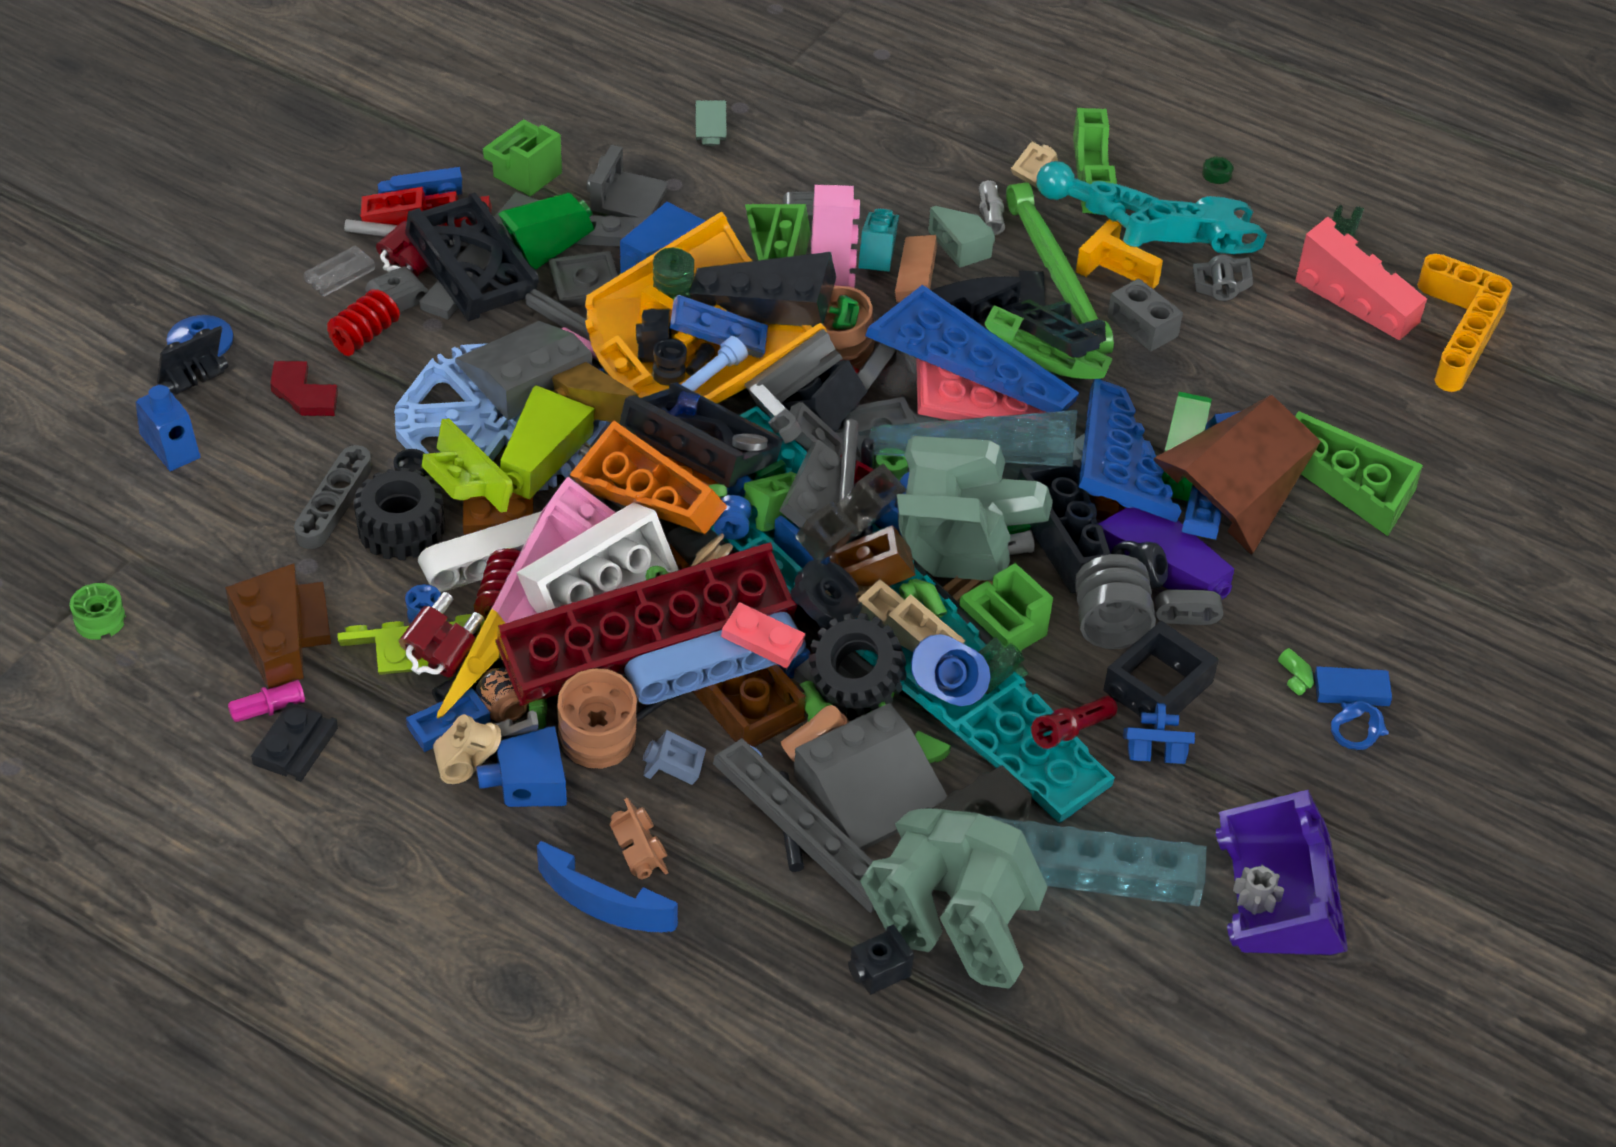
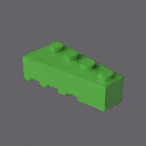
M1298 411L1295 417L1321 441L1301 475L1388 536L1416 491L1423 465Z

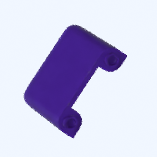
M1309 790L1219 812L1221 828L1216 829V837L1222 851L1227 850L1232 858L1235 880L1242 877L1245 867L1252 869L1264 865L1274 874L1280 875L1277 886L1284 888L1281 902H1276L1272 913L1266 910L1254 915L1243 906H1238L1239 913L1233 914L1232 923L1227 924V931L1232 946H1238L1243 953L1333 955L1346 952L1347 940L1331 839L1327 826Z

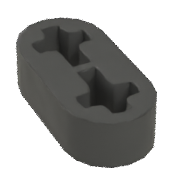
M1173 589L1163 591L1155 598L1157 618L1164 623L1210 625L1218 622L1223 617L1222 598L1213 591Z

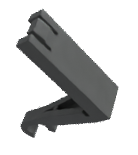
M823 329L744 384L757 406L771 418L769 425L774 433H779L785 443L796 439L801 434L802 427L796 417L781 402L843 359L840 353L835 350L836 348L831 342L829 334Z

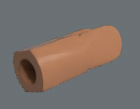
M826 706L809 722L782 740L781 745L790 759L795 761V748L848 723V719L835 706Z

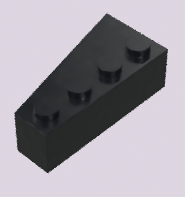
M831 252L702 267L696 270L689 294L693 300L710 306L718 304L730 313L760 323L791 326L810 325L814 327L819 323L824 325L836 281V273Z
M1081 459L1020 469L1017 479L1038 481L1048 487L1052 499L1049 520L1041 523L1030 524V529L1071 594L1077 593L1075 590L1076 574L1082 566L1094 558L1110 554L1102 526L1098 525L1096 520L1097 510L1095 503H1091L1089 494L1085 489L1079 488Z

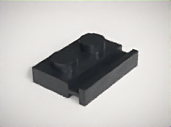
M289 702L252 753L253 765L285 777L288 774L296 777V781L302 782L338 729L337 719L333 717L331 719L324 718L322 713Z

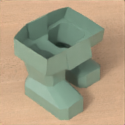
M914 436L908 440L904 454L910 470L906 494H897L899 529L903 539L911 548L912 558L926 571L936 577L955 578L958 575V578L993 581L994 575L1006 569L1010 563L1008 542L1011 537L1007 526L1041 523L1049 520L1052 499L1048 487L1038 481L1002 479L1005 459L1001 447L990 440Z
M931 808L907 812L895 823L901 839L891 856L873 861L860 880L885 930L888 926L894 924L912 950L930 952L942 934L932 892L934 890L947 892L951 900L940 916V920L969 976L981 985L1010 989L1021 973L1023 964L1008 924L1016 910H1039L1048 887L1022 831L979 813Z

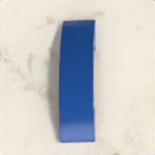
M540 841L537 845L538 870L543 878L563 899L584 913L619 927L639 931L672 932L678 926L677 902L644 887L636 898L630 897L576 872L575 856L543 841Z

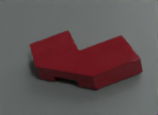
M274 361L270 382L273 394L278 398H284L292 405V409L301 416H335L338 397L337 385L306 384L309 370L307 361Z

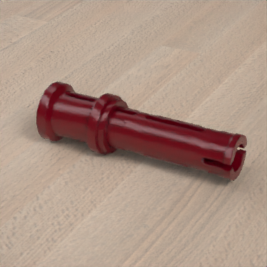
M1103 696L1098 700L1081 705L1073 710L1060 708L1051 715L1037 717L1031 727L1033 739L1040 747L1045 749L1053 748L1061 741L1075 739L1080 730L1114 717L1118 711L1117 704L1110 696ZM1052 731L1050 735L1043 736V733Z

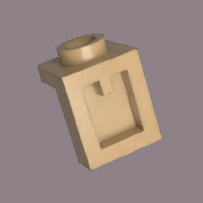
M1032 141L1012 166V174L1037 188L1036 177L1038 171L1046 163L1058 161L1057 153L1047 145L1040 146Z

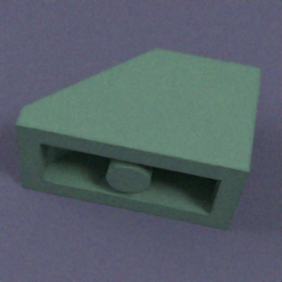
M696 101V140H702V145L717 146L720 145V140H726V101Z
M939 206L931 207L928 232L931 235H937V242L959 268L992 257L995 235L992 228L987 226L978 215Z

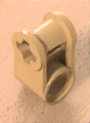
M468 715L459 716L453 725L433 744L442 781L447 784H459L468 780L476 771V766H480L498 749L501 740L499 726L493 723H486L484 725L475 722Z

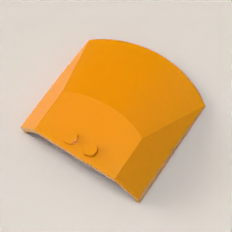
M723 212L716 214L586 296V328L589 333L592 349L600 365L607 375L636 392L639 398L669 389V386L659 384L654 380L652 376L654 362H640L638 359L639 344L636 341V324L642 323V316L639 315L641 290L648 285H652L672 299H675L677 295L691 299L689 293L697 268L753 261L742 247ZM822 323L817 324L813 328L810 325L765 324L768 325L765 354L760 359L748 355L737 366H725L694 392L715 403H719L745 389L744 384L821 329L826 331V328ZM715 343L711 344L715 349V354L711 360L718 355V350H720V345ZM689 360L687 363H685V366H686V367H687L688 364L691 362V360ZM685 369V379H684L681 383H679V384H682V383L685 382L688 378L691 377V376H689V375L686 373V369Z

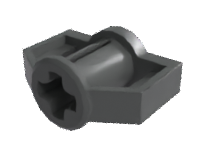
M1218 255L1209 262L1193 264L1196 292L1213 296L1219 301L1232 300L1240 292L1253 286L1250 258L1233 259L1228 255ZM1242 272L1243 279L1236 282L1234 273ZM1204 276H1211L1213 285L1205 283ZM1224 284L1226 286V295L1223 293L1222 285Z

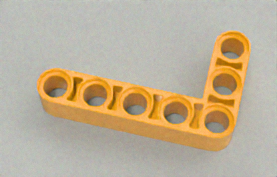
M1430 254L1424 259L1418 288L1427 295L1467 309L1442 353L1435 376V383L1439 388L1444 391L1456 392L1464 386L1502 318L1511 293L1512 284L1507 278L1445 255Z

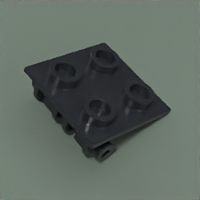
M219 326L212 330L203 329L197 332L192 339L183 343L174 342L166 346L160 352L157 376L158 385L163 383L164 386L169 388L171 393L177 395L190 389L191 386H197L196 376L203 383L207 381L206 376L208 379H212L223 374L224 369L228 368V363L224 356L218 357L222 327Z

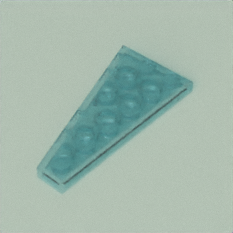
M1077 410L997 417L987 416L983 418L901 425H881L871 427L869 438L875 443L874 455L905 456L908 440L914 436L990 440L1001 447L1005 463L1073 467Z

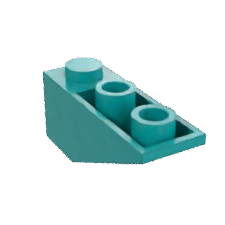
M875 209L874 212L868 213L862 230L858 268L890 272L899 215H893L892 210Z

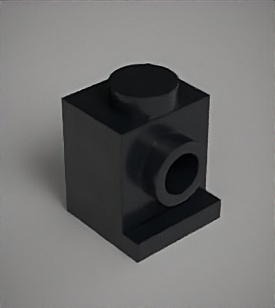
M669 309L643 310L642 323L636 324V341L639 344L638 359L640 362H655L653 358L654 345L660 340L672 339Z
M892 924L887 927L886 932L853 946L848 967L853 979L857 983L862 982L871 995L912 975L914 953L895 925Z

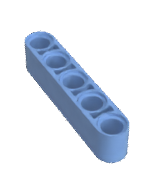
M778 612L768 615L798 630L788 613ZM722 630L639 655L627 663L624 672L639 702L648 705L776 665V663L722 638ZM805 640L794 658L799 656L805 649Z

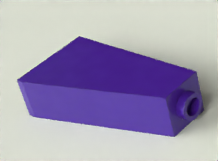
M1126 507L1098 524L1102 526L1110 554L1113 547L1122 541L1158 543L1163 548L1168 562V577L1163 587L1169 590L1213 591L1218 593L1222 600L1230 593L1235 569L1196 535L1182 532L1183 524L1178 520L1174 522L1135 507ZM1124 550V551H1125V555L1129 556V553H1130V552H1128L1127 550Z

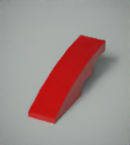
M423 187L362 196L361 219L364 222L399 225L402 221H407L408 211L418 208L421 211H425L457 201L458 197L456 191L425 196ZM479 197L482 200V202H485L488 205L490 213L492 214V204L490 201V197ZM467 217L454 220L455 227H461V223L465 218L468 225H473ZM447 223L438 226H447Z

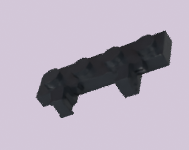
M1028 299L1003 306L1004 310L1024 318L1020 329L1045 341L1051 347L1063 351L1070 357H1083L1089 351L1100 349V343L1106 341L1105 322L1096 319L1079 325L1071 321V305L1065 301L1042 306Z

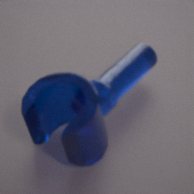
M681 391L677 404L668 413L675 417L682 414V412L694 416L700 396Z

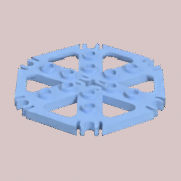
M488 343L460 345V349L453 347L452 359H446L441 353L438 354V363L432 358L401 397L394 410L395 431L397 440L406 449H418L425 454H429L421 445V441L426 437L439 436L441 420L449 418L492 461L503 446H507L520 415L507 420L455 363L456 357ZM438 383L449 384L465 401L420 404L432 387ZM594 420L593 436L587 443L593 446L611 422ZM579 450L539 490H548V485L553 488L556 487V475H563L565 478L570 477L571 470L573 471L583 459L582 456L578 455Z

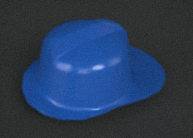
M942 634L930 635L920 641L913 652L911 659L912 675L916 683L932 695L950 704L965 706L972 705L980 700L988 690L990 670L986 660L976 650L954 638Z

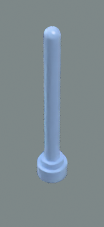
M730 336L720 345L718 355L681 385L695 391L725 366H737L748 357L746 347L737 337Z

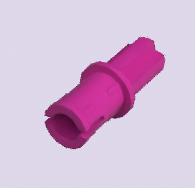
M297 679L271 689L262 687L259 693L231 701L228 704V709L233 721L240 722L265 713L272 716L274 711L285 708L289 702L294 704L305 702V696L302 686Z

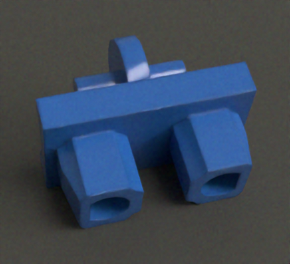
M1157 703L1155 713H1141V723L1154 724V729L1124 728L1123 739L1128 740L1129 760L1151 761L1152 742H1165L1164 763L1185 764L1189 752V744L1195 743L1194 732L1165 730V725H1179V715L1166 714L1165 703Z

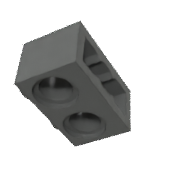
M1137 279L1111 293L1107 317L1152 352L1179 336L1183 312L1142 280Z

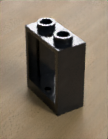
M1160 621L1107 668L1103 691L1109 694L1115 701L1122 703L1135 712L1140 718L1142 712L1155 713L1157 703H1165L1166 714L1178 715L1213 683L1219 659L1163 621ZM1151 655L1186 677L1165 697L1130 674Z

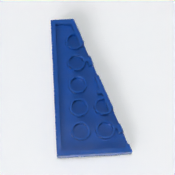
M924 285L918 287L871 324L865 335L875 341L1057 417L1073 405L1079 395V392Z
M1094 379L1089 395L1079 488L1085 489L1091 495L1104 496L1115 500L1124 507H1135L1177 522L1182 511L1178 504L1172 503L1171 496L1173 491L1170 485L1163 483L1161 478L1163 469L1153 460L1157 456L1150 441L1143 439L1145 430L1142 423H1137L1133 417L1136 410L1127 390L1112 383Z

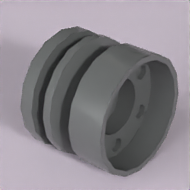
M1109 554L1094 558L1084 564L1078 571L1075 580V590L1079 605L1080 630L1083 637L1091 644L1105 649L1131 647L1155 626L1156 618L1151 598L1150 576L1146 566L1138 559L1127 555Z

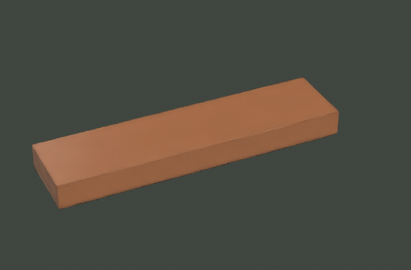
M937 235L905 238L895 289L896 302H901L921 285L930 290L938 245Z

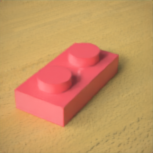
M739 602L722 628L721 637L788 668L804 642L805 633Z

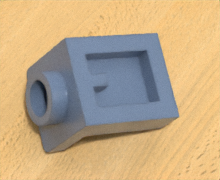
M666 730L657 742L652 740L648 744L643 755V761L647 762L643 776L651 779L658 770H662L693 785L699 778L706 749Z

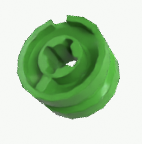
M93 583L80 588L71 597L70 610L76 631L81 636L91 640H101L102 635L110 634V636H113L124 626V617L126 615L120 593L115 587L105 583Z

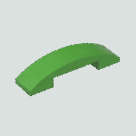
M995 305L993 306L985 321V326L988 330L1047 371L1080 379H1100L1105 377L1113 358L1095 350L1087 352V355L1083 357H1070L1036 336L1019 329L1024 318Z

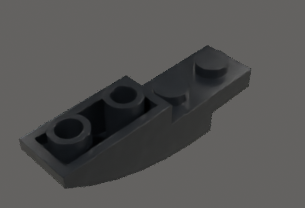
M1008 276L983 277L951 283L931 291L979 323L986 321L994 305L1003 309V306L1018 303L1022 280L1019 277Z

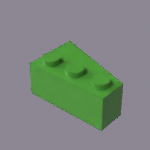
M745 204L757 261L806 255L811 234L806 204Z

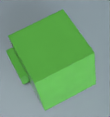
M523 119L483 148V157L493 163V176L528 196H532L562 173L561 134L544 125L537 127Z
M1016 563L995 574L993 584L986 581L960 597V606L1004 647L1001 653L1004 661L1047 636L1053 597Z

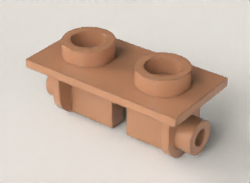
M628 798L624 799L628 810L625 812H615L611 816L610 827L622 849L634 842V845L622 851L631 874L637 876L638 879H646L652 874L653 869L659 867L666 875L669 872L663 858L667 856V853L658 837H652L649 829L654 827L650 816L643 807L637 809Z

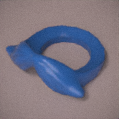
M1356 701L1349 704L1342 702L1341 707L1343 710L1331 721V732L1334 739L1341 746L1348 749L1366 750L1374 744L1379 736L1389 734V731L1385 728L1382 713L1377 707L1365 701ZM1364 712H1369L1368 737L1362 742H1351L1340 734V725L1352 721Z

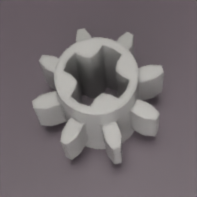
M1264 865L1252 869L1245 867L1242 877L1236 878L1233 888L1235 893L1240 894L1237 905L1243 906L1254 915L1266 910L1272 913L1276 902H1281L1284 888L1277 886L1280 875L1274 874Z

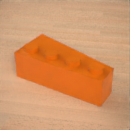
M614 420L570 473V476L590 494L624 506L635 502L655 510L658 518L703 534L708 532L728 507L710 487Z

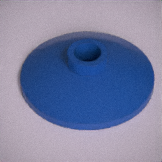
M197 315L176 323L168 332L167 345L174 342L183 343L192 339L197 332L203 329L212 330L221 326L219 357L231 347L233 332L230 325L221 318L210 315Z

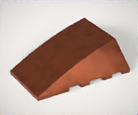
M1270 395L1158 455L1153 460L1177 484L1186 477L1232 522L1227 532L1252 555L1321 441L1273 395Z

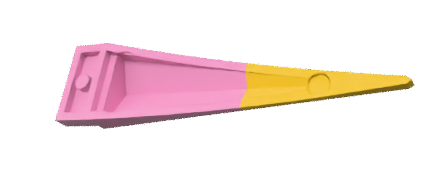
M569 477L563 481L542 510L437 713V719L443 717L499 658V651L495 643L498 625L537 614L529 603L516 572L616 513Z

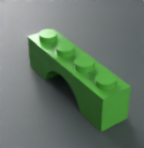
M1077 108L1073 141L1078 180L1089 184L1095 181L1117 184L1115 166H1110L1108 163L1109 122L1107 109ZM1081 200L1082 213H1092L1085 207L1086 202Z

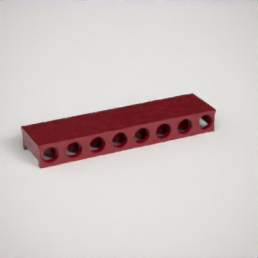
M771 542L498 625L495 643L519 705H526L530 702L559 694L565 682L578 672L593 668L608 669L618 674H624V668L627 663L639 655L720 631L739 602L765 615L786 612L794 620L797 604L793 601L773 556Z

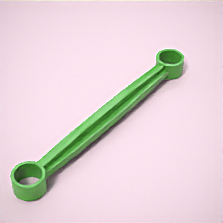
M1024 182L1008 185L1006 198L1011 214L1020 216L1041 260L1051 273V278L1065 302L1071 305V312L1078 323L1082 324L1098 319L1071 265L1034 206V194L1030 184ZM1103 321L1106 323V341L1100 343V349L1095 351L1108 354L1113 351L1114 339L1110 325Z

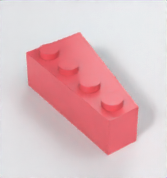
M1326 217L1306 234L1295 282L1400 341L1421 322L1427 298L1397 273L1392 275L1388 273L1379 258L1374 254L1371 256L1365 254L1356 246L1358 242L1350 234L1346 236L1341 234L1334 228L1336 223L1329 217Z

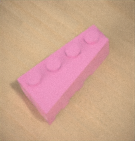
M815 185L811 254L831 252L836 273L834 286H850L855 288V274L850 273V268L856 269L857 250L851 249V244H858V225L853 224V219H859L860 199H854V186Z

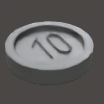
M737 434L732 438V446L747 451L764 450L767 448V438L757 434Z

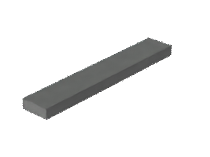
M515 192L494 218L503 225L498 215L500 212L540 200ZM469 244L457 260L458 262L475 264L485 271L490 261V252L476 245ZM467 271L466 273L469 277H472L473 273ZM439 280L420 300V310L447 320L458 309Z
M740 739L715 755L713 765L870 913L875 911L860 882L864 873L873 862L868 855L745 740Z

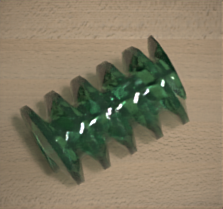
M675 247L664 248L658 251L653 259V287L672 299H675L677 295L691 299L689 293L694 280L695 260L692 255Z

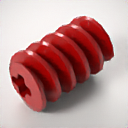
M372 289L365 296L358 298L356 302L350 304L347 309L342 310L337 316L331 318L327 324V331L338 351L343 355L351 356L354 354L355 349L359 350L364 346V342L372 341L373 335H380L383 329L391 327L392 322L399 321L400 310L392 298L385 292Z

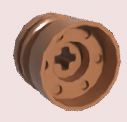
M834 286L829 307L837 308V300L840 295H846L858 301L859 314L857 322L850 330L834 329L832 322L835 314L829 313L827 310L823 326L826 328L830 340L836 348L835 350L842 356L843 359L841 360H849L853 367L859 369L875 349V340L865 336L868 327L874 323L873 306L870 298L861 290L850 286Z
M592 668L578 672L565 682L558 696V738L562 750L573 762L586 768L603 769L616 765L629 756L636 741L637 697L634 689L622 675L608 669Z

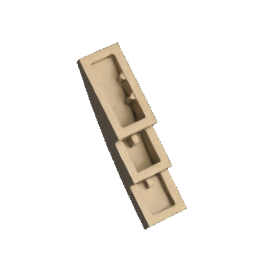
M881 579L872 587L857 585L859 591L856 593L858 604L862 601L860 613L867 614L870 621L875 616L882 620L884 626L888 624L893 630L895 637L898 638L900 645L914 652L920 641L936 634L952 637L964 644L965 640L911 594L904 600Z

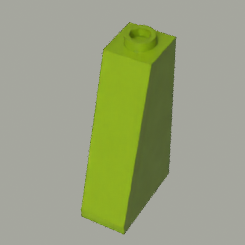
M537 385L532 388L500 460V469L512 480L513 493L531 499L581 446L593 436L595 408Z

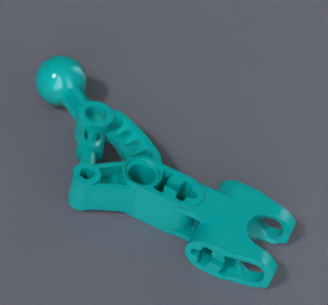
M1060 161L1046 163L1037 173L1036 186L1041 195L1051 200H1059L1069 195L1086 202L1085 207L1092 213L1106 215L1111 221H1118L1126 228L1123 241L1133 247H1139L1141 244L1154 240L1178 243L1197 242L1210 243L1212 248L1218 253L1240 254L1252 253L1262 249L1267 237L1264 229L1257 224L1250 223L1254 212L1248 204L1242 201L1213 196L1201 198L1196 204L1184 201L1159 200L1141 191L1114 183L1095 181L1089 184L1075 178L1070 166ZM1126 209H1130L1136 213H1132L1129 216L1125 211ZM1237 210L1244 211V215L1240 219L1234 214ZM1244 234H1258L1255 241L1248 244L1242 242Z

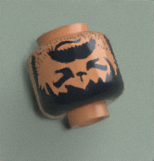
M504 667L490 669L483 674L476 686L475 692L489 710L490 718L497 722L519 719L526 712L528 704L519 705L506 669Z

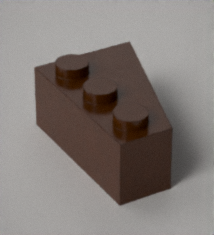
M293 563L225 587L231 617L267 688L271 689L297 679H303L300 596L295 564Z

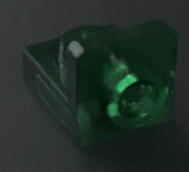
M995 637L978 651L986 660L990 670V682L988 690L985 692L986 695L991 693L1014 672L1023 678L1029 673L1021 663L1026 658L1012 642L1006 645Z

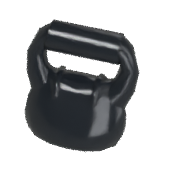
M1122 541L1113 547L1111 554L1125 555L1124 550L1130 552V557L1138 559L1146 566L1150 576L1151 589L1160 588L1165 584L1168 577V562L1163 548L1158 543Z

